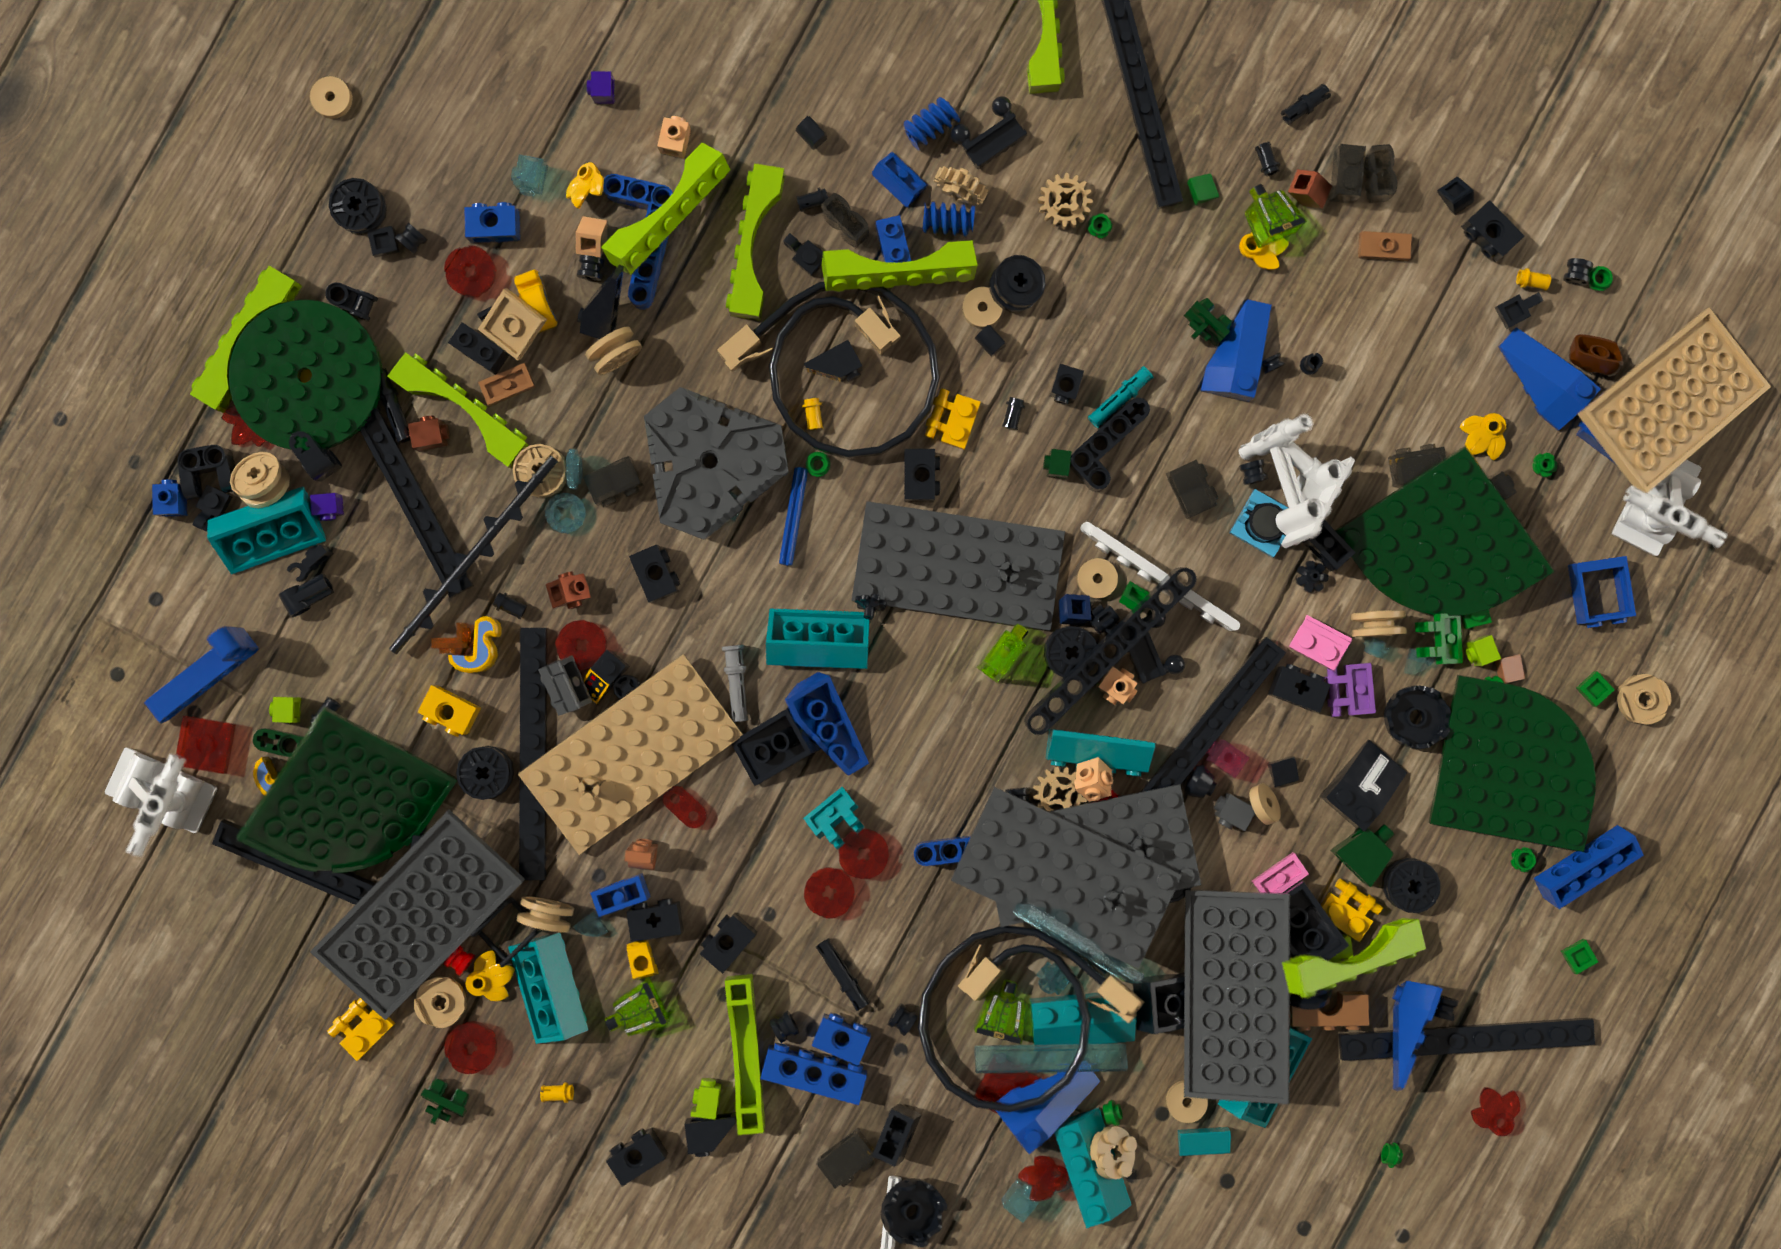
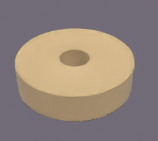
M328 76L319 79L313 85L310 92V101L313 108L323 117L329 119L340 118L351 108L353 100L351 90L341 79ZM334 94L335 98L332 101H328L329 95Z
M988 287L974 288L964 298L962 311L964 318L970 325L976 328H985L987 325L993 326L999 320L1002 308L993 300ZM985 304L987 310L984 312L980 311L978 305Z
M1095 558L1085 562L1077 574L1079 589L1084 595H1089L1093 599L1107 597L1115 590L1118 583V574L1115 567L1105 559ZM1095 574H1099L1102 577L1100 583L1093 581Z
M1264 783L1250 789V802L1259 820L1266 825L1279 821L1281 810L1271 788Z
M1184 1080L1175 1083L1170 1087L1166 1095V1106L1170 1114L1176 1120L1183 1123L1198 1121L1207 1110L1208 1099L1190 1098L1191 1103L1185 1106L1182 1102L1185 1098L1189 1097H1184Z

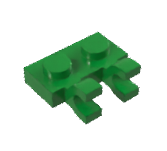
M1448 613L1435 614L1434 621L1415 623V633H1435V647L1416 648L1417 658L1436 657V665L1463 663L1461 616H1448Z

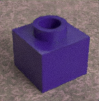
M591 71V80H587V94L591 95L595 104H615V79L611 71Z
M337 493L310 495L311 514L320 517V521L336 520V516L344 515L342 495Z

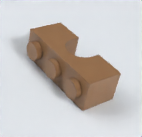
M1337 991L1335 1007L1326 1012L1320 1011L1319 1008L1304 1010L1290 1005V1025L1299 1031L1311 1030L1310 1026H1320L1321 1030H1336V1026H1346L1348 1030H1360L1361 1026H1369V995L1363 991Z

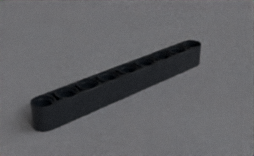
M1184 567L1172 570L1027 713L1024 720L1027 729L1036 735L1046 733L1194 587L1197 580L1194 571ZM1181 572H1185L1188 575V582L1184 586L1179 585L1177 582V577ZM1163 590H1167L1170 593V599L1165 604H1162L1159 600V594ZM1149 608L1152 611V617L1144 622L1140 616L1141 611ZM1126 626H1131L1134 634L1132 638L1126 640L1122 635V631ZM1108 644H1114L1116 652L1112 657H1106L1104 654V648ZM1090 662H1096L1098 666L1097 672L1093 675L1086 673V666ZM1072 680H1078L1080 684L1078 691L1075 693H1069L1067 688L1068 683ZM1053 698H1060L1062 703L1060 709L1056 711L1050 710V701ZM1035 716H1042L1043 725L1037 729L1032 728L1031 720Z

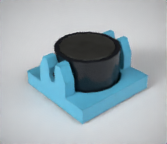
M1254 489L1229 533L1274 558L1286 536L1277 527L1276 516L1288 507Z

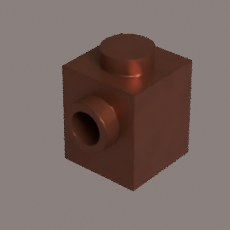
M1297 169L1288 193L1302 206L1323 209L1332 185L1319 172Z
M424 416L420 418L419 422L408 424L412 449L419 452L448 446L447 439H450L449 428L447 424H444L442 420L435 418V416Z

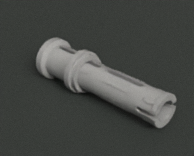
M744 645L722 647V651H725L726 667L724 672L728 674L733 722L748 720L744 686V673L747 668L743 663L742 650L745 648Z

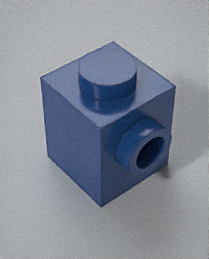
M166 479L161 480V484H152L153 515L160 517L187 516V499H185L182 493L181 484H177V480Z

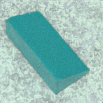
M1228 1127L1178 1130L1179 1156L1230 1153L1231 1130Z

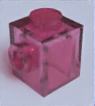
M1220 739L1219 742L1215 741L1207 751L1209 756L1206 760L1228 776L1236 778L1250 757L1227 741Z

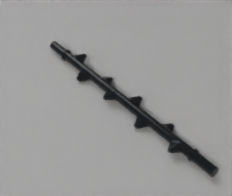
M550 455L537 472L532 474V478L528 482L517 480L515 482L517 496L498 518L484 517L483 520L487 528L486 533L467 555L455 554L454 558L457 567L438 590L427 588L423 590L427 603L409 625L404 627V631L389 647L394 654L399 653L409 639L416 635L415 632L419 628L432 629L434 627L430 614L449 592L459 594L462 592L460 579L480 555L487 557L494 555L491 541L510 519L517 521L523 519L520 507L537 486L543 483V479L558 463L556 458Z

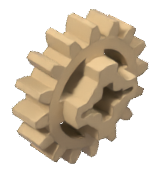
M943 166L938 169L934 178V182L938 183L937 186L943 188V194L948 195L953 201L960 204L962 202L974 203L976 205L983 204L988 192L984 185L979 184V178L974 177L968 170L963 168L957 170L952 167L948 169Z
M1065 173L1064 179H1061L1056 174L1054 182L1048 179L1046 181L1047 188H1041L1040 193L1043 196L1038 198V203L1044 205L1040 207L1039 212L1047 213L1044 220L1046 222L1052 219V227L1061 223L1062 229L1065 230L1066 225L1070 223L1071 227L1075 228L1076 220L1083 223L1085 220L1083 214L1089 215L1091 210L1086 206H1091L1093 200L1087 197L1091 195L1092 191L1091 189L1084 190L1087 182L1083 181L1079 184L1077 182L1078 175H1075L1072 180L1069 179L1068 173ZM1050 194L1054 199V204L1052 207H1050L1049 205ZM1079 195L1082 201L1081 208H1079V205L1076 203V199ZM1071 197L1069 204L1064 203L1060 205L1061 199L1066 200ZM1059 214H1068V217H1063Z
M1054 766V773L1047 769L1044 770L1046 777L1038 776L1037 779L1041 782L1040 785H1033L1038 794L1033 795L1032 798L1039 800L1040 802L1036 806L1039 808L1043 807L1045 811H1053L1054 809H1051L1049 806L1054 803L1061 805L1062 808L1079 805L1080 802H1087L1075 789L1076 771L1068 774V767H1064L1062 772H1060L1058 766ZM1056 777H1065L1071 780V782L1062 784L1059 783ZM1048 783L1050 786L1049 793L1043 797L1044 787ZM1058 787L1061 790L1067 789L1063 794V800L1058 797L1053 798L1057 793L1055 789ZM1076 791V799L1072 804L1070 798L1072 793Z

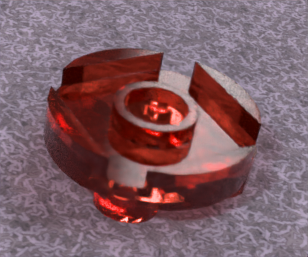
M477 246L455 249L447 257L444 265L448 285L455 292L466 297L477 298L487 292L493 285L497 268L490 255ZM474 265L476 274L469 278L465 277L467 273L464 269L466 267L471 268Z
M586 620L570 622L562 628L556 639L557 654L560 659L573 655L579 670L590 669L606 651L607 637L604 631L595 623ZM578 639L581 641L586 639L588 641L585 652L583 650L577 651L576 641Z
M863 828L859 833L853 830L843 838L845 844L839 848V862L848 875L859 879H871L885 869L889 858L888 845L878 832L869 828ZM860 847L870 849L868 853L870 858L868 860L864 858L858 859V849Z
M824 867L815 871L807 880L804 890V899L808 908L818 916L828 919L837 918L845 914L852 905L855 895L854 884L849 875L843 870L833 867ZM826 886H830L831 889L835 888L837 891L831 900L828 896L824 897L822 895L826 890Z
M475 1021L458 1025L449 1033L444 1046L446 1058L448 1057L449 1062L452 1064L451 1066L463 1074H475L484 1070L494 1060L497 1053L495 1032L486 1025ZM470 1041L474 1042L475 1046H477V1050L473 1051L472 1054H469L468 1049L464 1048L465 1044H469Z

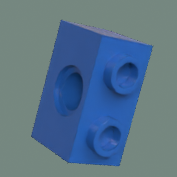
M500 202L497 203V206L474 203L472 207H464L465 238L470 243L520 241V212L512 203ZM492 217H497V224L493 227H488V220Z
M900 215L875 221L884 262L902 263L911 261Z
M643 873L595 889L590 893L598 917L646 901L651 897Z
M831 1012L830 1015L824 1013L812 1041V1046L859 1066L871 1033L867 1032L868 1028L862 1024L854 1022L851 1025L844 1022V1017ZM840 1031H844L850 1038L847 1042L840 1043L836 1040L835 1035Z

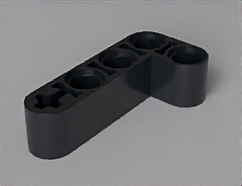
M1134 398L1071 455V470L1091 491L1100 492L1109 485L1111 480L1110 473L1099 460L1148 416L1150 406L1145 399ZM1140 406L1142 408L1140 414H1136L1129 420L1127 416L1131 414L1134 408ZM1117 421L1121 422L1125 428L1124 432L1116 433L1112 428V424ZM1094 439H1103L1106 442V449L1097 450L1094 447ZM1084 455L1088 461L1087 466L1079 467L1076 465L1075 456ZM1099 473L1104 477V484L1102 486H1097L1092 482L1093 474Z

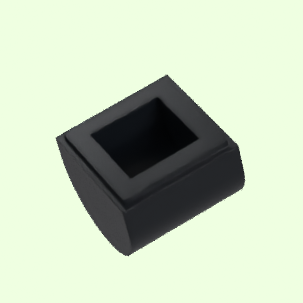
M810 116L804 118L796 128V132L812 150L817 149L827 140L825 132Z
M987 325L975 337V340L991 357L1006 346L1005 341L991 325Z

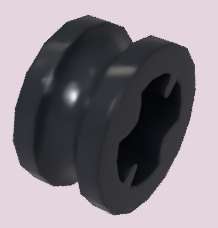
M1280 353L1262 361L1261 366L1265 367V374L1285 365V362L1280 360Z

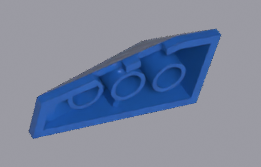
M1249 299L1245 301L1229 328L1230 332L1221 341L1205 368L1201 392L1250 402L1255 398L1271 304Z
M1517 327L1499 345L1511 369L1517 373L1524 385L1523 389L1526 394L1530 395L1536 405L1535 409L1538 414L1557 431L1583 410L1601 390L1585 374Z
M817 672L797 683L785 698L794 721L846 775L849 776L868 765L869 761L830 676Z
M1405 981L1401 986L1397 985L1392 996V999L1395 1000L1393 1006V1089L1396 1091L1404 1089L1416 1060V1055L1412 1053L1414 1049L1418 1050L1424 1041L1425 1034L1422 1029L1429 1020L1432 1021L1443 990L1440 987Z
M1084 1061L1081 1063L1071 1083L1044 1104L1011 1113L996 1112L1021 1146L1030 1154L1052 1136L1100 1083V1080L1087 1062ZM1068 1068L1058 1071L1056 1075L1046 1079L1040 1078L1035 1080L1033 1084L1023 1088L1017 1087L1012 1089L997 1102L1013 1104L1039 1097L1060 1081Z

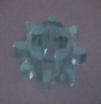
M1047 962L1036 974V976L1041 978L1039 980V987L1048 994L1055 992L1059 995L1070 983L1065 979V975L1055 963L1051 965Z

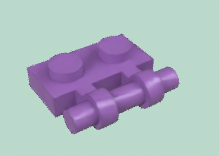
M1371 663L1344 665L1345 675L1338 676L1337 668L1335 672L1327 668L1328 677H1325V681L1331 684L1329 688L1330 699H1327L1328 707L1331 708V717L1341 716V706H1348V715L1376 713ZM1338 683H1345L1347 698H1340Z

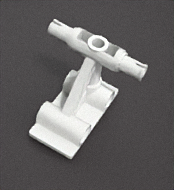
M1305 414L1300 415L1294 420L1286 419L1276 425H1271L1263 432L1254 435L1250 442L1241 445V448H1239V455L1244 460H1249L1256 455L1264 456L1269 453L1272 455L1289 507L1279 512L1276 516L1277 527L1286 535L1281 543L1284 548L1294 544L1298 545L1309 538L1313 539L1320 533V525L1332 510L1331 505L1341 494V486L1351 475V468L1355 462L1350 457L1343 461L1333 459L1322 464L1317 458L1310 457L1293 441L1297 440L1299 434L1310 430V427H1312L1311 418ZM1293 466L1300 471L1298 477H1296Z
M1685 460L1648 493L1637 489L1635 486H1630L1626 491L1629 495H1624L1623 498L1627 503L1612 531L1613 536L1653 556L1659 555L1663 545L1669 543L1677 531L1692 539L1700 538L1717 548L1724 543V540L1721 538L1726 539L1727 533L1708 525L1705 518L1683 507L1685 501L1695 495L1701 484V479L1697 478L1701 467L1688 460Z
M124 748L105 789V794L113 797V801L119 805L140 809L134 823L136 831L126 851L128 853L133 851V855L142 857L150 837L158 832L161 823L175 829H185L192 833H197L217 792V787L182 772L181 769L186 762V759L183 757L179 759L180 756L169 754V758L166 764L131 748Z

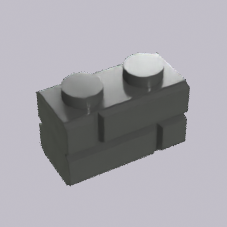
M573 655L538 669L541 675V682L545 685L551 698V704L556 709L558 716L577 710L592 702Z

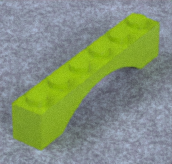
M1038 0L1042 16V36L1027 67L1029 94L1059 92L1061 83L1065 82L1064 67H1059V58H1062V43H1057L1056 35L1060 34V20L1055 18L1054 9H1058V0Z
M701 143L685 159L681 180L668 200L643 220L618 229L604 243L601 248L609 262L616 267L619 265L624 266V272L631 275L727 175L730 168L723 153Z
M754 163L753 171L748 172L747 186H750L749 196H744L743 210L746 211L745 220H740L738 234L742 235L741 244H736L734 259L738 260L737 267L732 269L730 284H734L732 294L728 293L726 308L729 309V313L733 317L761 321L765 296L754 274L752 260L753 244L763 218L782 198L785 180L784 168Z
M973 240L947 242L941 249L927 257L902 263L872 260L860 256L849 249L823 251L822 258L826 291L837 292L847 289L866 290L873 287L891 288L900 285L917 286L927 283L967 282L974 280L978 266Z
M271 266L263 270L258 277V284L255 289L247 294L244 307L233 317L231 328L227 334L220 338L218 342L219 347L215 354L207 359L202 375L194 380L190 395L211 408L225 413L233 400L229 386V365L232 352L240 335L264 311L278 304L294 301L302 285Z
M405 352L388 374V377L412 395L438 396L461 406L478 425L484 437L487 452L513 470L515 458L521 450L530 446L525 442L528 437L516 428L513 432L505 427L508 423L496 413L493 417L485 412L488 407L476 398L473 402L466 398L467 391L456 383L453 387L445 382L448 377L436 368L432 372L425 367L428 362L415 353L412 357Z
M1400 918L1384 924L1371 944L1361 953L1348 960L1328 962L1320 957L1301 955L1282 962L1289 993L1300 994L1301 997L1305 998L1316 995L1317 990L1335 988L1338 982L1356 980L1359 974L1374 973L1377 971V967L1395 965L1398 959L1413 958L1417 956L1416 952L1422 951L1426 947L1419 919Z
M753 974L727 976L725 979V990L734 1060L738 1135L764 1133L766 1125L762 1079H760L761 1067Z

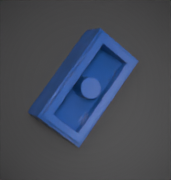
M893 152L878 162L872 172V175L905 207L911 205L928 187Z

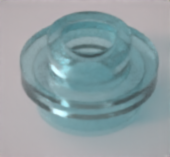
M1372 637L1371 641L1365 640L1364 645H1366L1364 651L1378 658H1383L1384 654H1388L1389 649L1385 647L1386 642Z

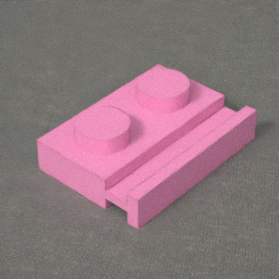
M1306 615L1289 648L1335 672L1348 646L1351 644L1352 638Z

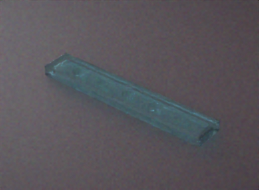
M1016 904L1013 912L1020 918L1126 983H1142L1145 975L1125 962L1101 952L1099 946L1032 904Z
M1079 1044L975 1046V1073L1067 1072L1079 1050ZM1088 1044V1052L1077 1072L1127 1071L1126 1044Z

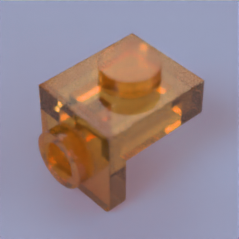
M456 623L457 638H431L432 649H439V654L455 653V648H468L467 643L471 642V630L467 628V623Z

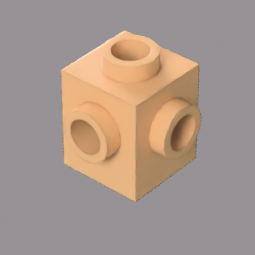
M1112 667L1101 678L1096 688L1105 693L1103 695L1105 700L1116 705L1117 702L1120 704H1124L1125 701L1130 703L1138 691L1135 689L1138 683L1133 680L1135 676L1126 669L1122 668L1119 671ZM1118 682L1122 686L1120 691H1117L1116 684Z
M1099 757L1077 764L1074 785L1079 794L1088 802L1111 796V785L1113 784L1112 770Z

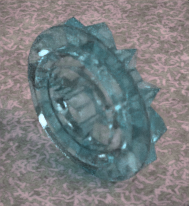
M569 449L566 456L567 485L571 489H578L579 484L582 483V456L578 454L577 449Z
M558 494L546 506V520L551 528L558 532H575L583 525L586 517L585 505L573 494ZM568 507H571L570 513L574 520L566 517L561 521L563 514L557 508L568 509Z

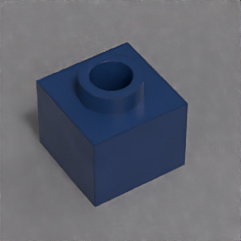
M1066 594L1059 599L1060 624L1085 625L1091 620L1090 596Z

